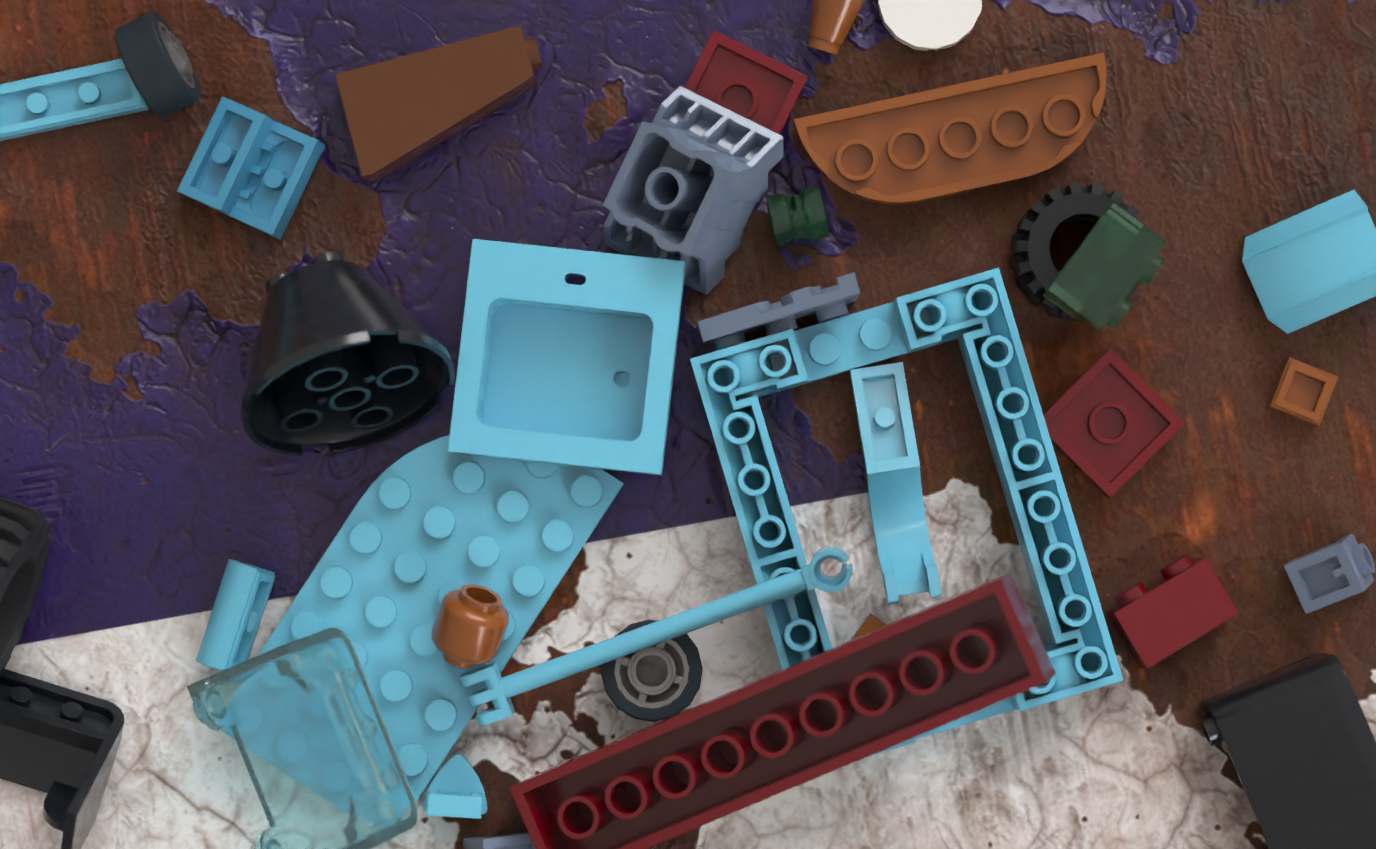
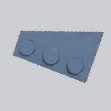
M855 273L837 277L838 285L824 289H821V286L805 287L780 297V301L770 304V301L758 302L698 321L697 327L702 344L705 346L714 343L715 349L718 351L747 342L745 334L764 328L767 336L789 329L795 330L798 328L795 319L816 314L818 322H823L849 314L847 305L855 303L860 295Z

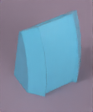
M1355 190L1245 237L1242 257L1243 265L1267 319L1287 334L1376 296V228L1368 212L1367 205Z

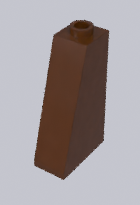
M521 25L335 74L363 179L367 183L380 180L537 85L533 70L543 68L535 37L524 39Z

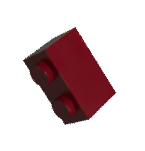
M1184 555L1159 570L1164 579L1145 589L1142 582H1139L1114 597L1118 606L1107 612L1139 667L1150 668L1239 614L1206 558H1197L1191 562L1189 557Z

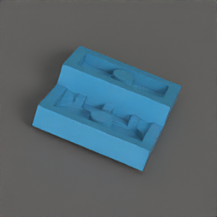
M222 96L177 192L281 240L326 145L313 137L278 123L258 111Z

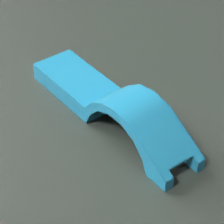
M903 362L851 369L850 379L867 477L871 518L888 605L899 603L898 596L928 591L930 598L941 597L938 569L934 561L925 517L920 462Z

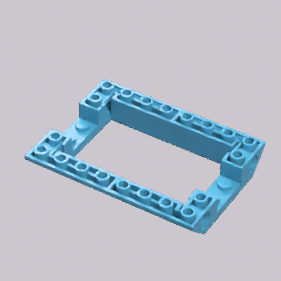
M999 268L897 297L893 302L796 331L789 329L690 359L756 584H760L799 570L802 566L807 565L758 398L841 374L851 369L861 368L958 339L1049 643L1043 645L1056 674L1044 684L878 753L915 743L916 739L1008 711L1015 709L1023 711L1123 681ZM807 589L763 605L782 669L832 648L815 589L809 591Z

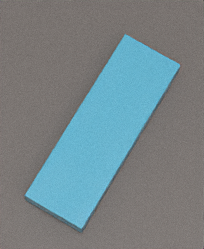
M122 59L0 84V141L149 110V107L132 83Z

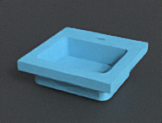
M472 239L448 452L662 476L686 262ZM569 276L585 277L586 281L583 285L568 284L567 278Z

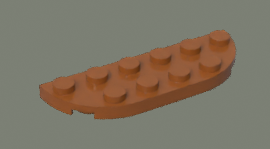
M1099 53L797 118L793 120V124L804 152L816 169L841 190L866 201L888 205H906L1021 181L1040 175L1059 165L1081 145L1099 116L1105 96L1107 82L1105 54Z

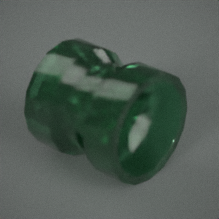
M818 186L802 189L798 196L791 198L782 193L766 196L768 215L776 248L790 246L796 238L807 237L812 241L828 238L826 215Z

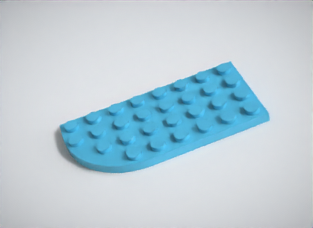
M449 435L419 446L388 467L370 485L358 501L212 725L391 842L480 706L471 707L467 696L475 691L486 688L484 681L472 686L463 687L459 676L495 661L500 673L503 671L623 487L624 483L604 470L448 452ZM467 584L480 585L500 596L502 599L501 604H503L509 614L508 626L498 653L490 662L473 664L470 668L456 667L444 660L443 653L433 643L431 639L432 627L442 599L452 590L461 589L462 586Z

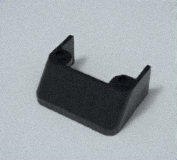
M2 669L0 672V779L48 793L44 800L43 816L50 826L63 831L61 849H81L96 820L122 738L124 714L117 705L110 701Z

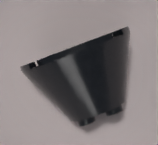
M326 252L315 257L312 264L296 269L288 274L273 276L266 282L267 296L240 413L248 437L254 443L269 451L294 456H302L301 447L328 446L330 454L353 451L392 438L415 426L441 405L439 394L446 384L448 387H453L455 380L454 365L447 349L365 268L356 263L344 261L343 255L339 252Z

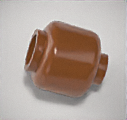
M467 584L462 586L461 589L452 590L444 596L432 627L431 639L437 649L443 653L444 660L449 664L460 668H470L473 664L490 662L497 655L509 622V614L503 604H501L502 599L497 593L480 585Z

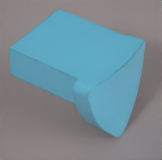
M456 753L431 781L423 802V809L427 811V816L481 819V814L487 812L488 807L484 787L474 768L462 754Z

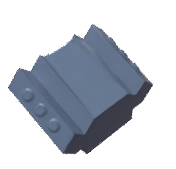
M679 86L661 103L652 123H641L602 205L611 210L603 225L604 245L624 255L685 261L684 284L707 295L725 277V260L741 246V237L744 233L745 225L756 203L759 202L762 194L768 189V172L783 158V136Z

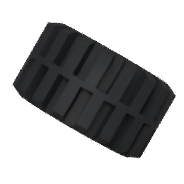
M1080 182L1068 184L1062 189L1057 187L1040 200H1037L1018 223L1016 233L1013 235L1011 242L1013 256L1010 258L1011 270L1015 269L1018 276L1015 282L1020 291L1024 289L1030 296L1028 301L1034 307L1038 305L1047 310L1046 314L1054 318L1062 316L1067 317V321H1080L1086 318L1091 320L1101 317L1128 300L1137 291L1136 287L1144 280L1148 269H1145V264L1151 255V247H1146L1145 238L1149 236L1146 224L1140 225L1136 217L1140 212L1134 205L1128 207L1121 201L1124 196L1115 190L1111 194L1103 191L1104 185L1092 183L1087 187L1081 186ZM1107 211L1136 232L1129 244L1137 249L1138 253L1131 262L1141 269L1110 311L1099 304L1093 313L1081 307L1074 317L1045 296V293L1060 275L1050 257V241L1054 233L1067 223H1084L1094 228Z

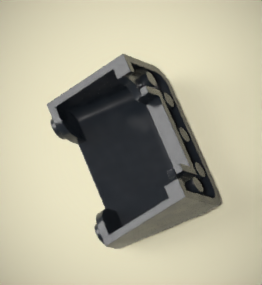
M1316 652L1200 701L1205 712L1204 715L1198 717L1202 731L1210 746L1219 743L1222 749L1229 754L1269 849H1376V741L1350 680L1335 655Z

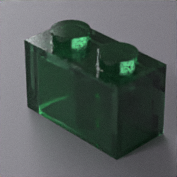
M1113 203L1105 210L1043 296L1094 334L1102 330L1105 324L1114 329L1133 304L1125 297L1137 281L1146 286L1164 263L1165 259L1159 256L1158 253L1166 241Z

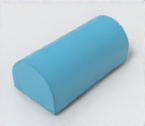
M228 560L196 658L197 662L224 672H245L276 576L274 575L275 572L241 561Z

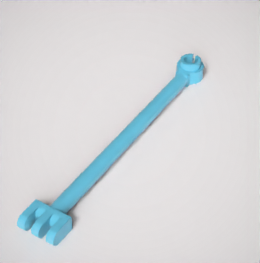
M827 546L819 549L813 555L810 564L802 566L799 570L511 675L502 677L495 661L468 671L459 677L463 687L472 686L484 681L486 688L475 691L467 697L471 707L492 700L493 708L483 710L475 715L478 725L485 726L514 714L515 709L510 697L807 589L809 591L818 588L824 592L842 590L849 583L852 576V564L847 565L845 563L849 560V555L844 550L838 547ZM828 558H833L839 563H844L837 575L829 576L822 571V562Z

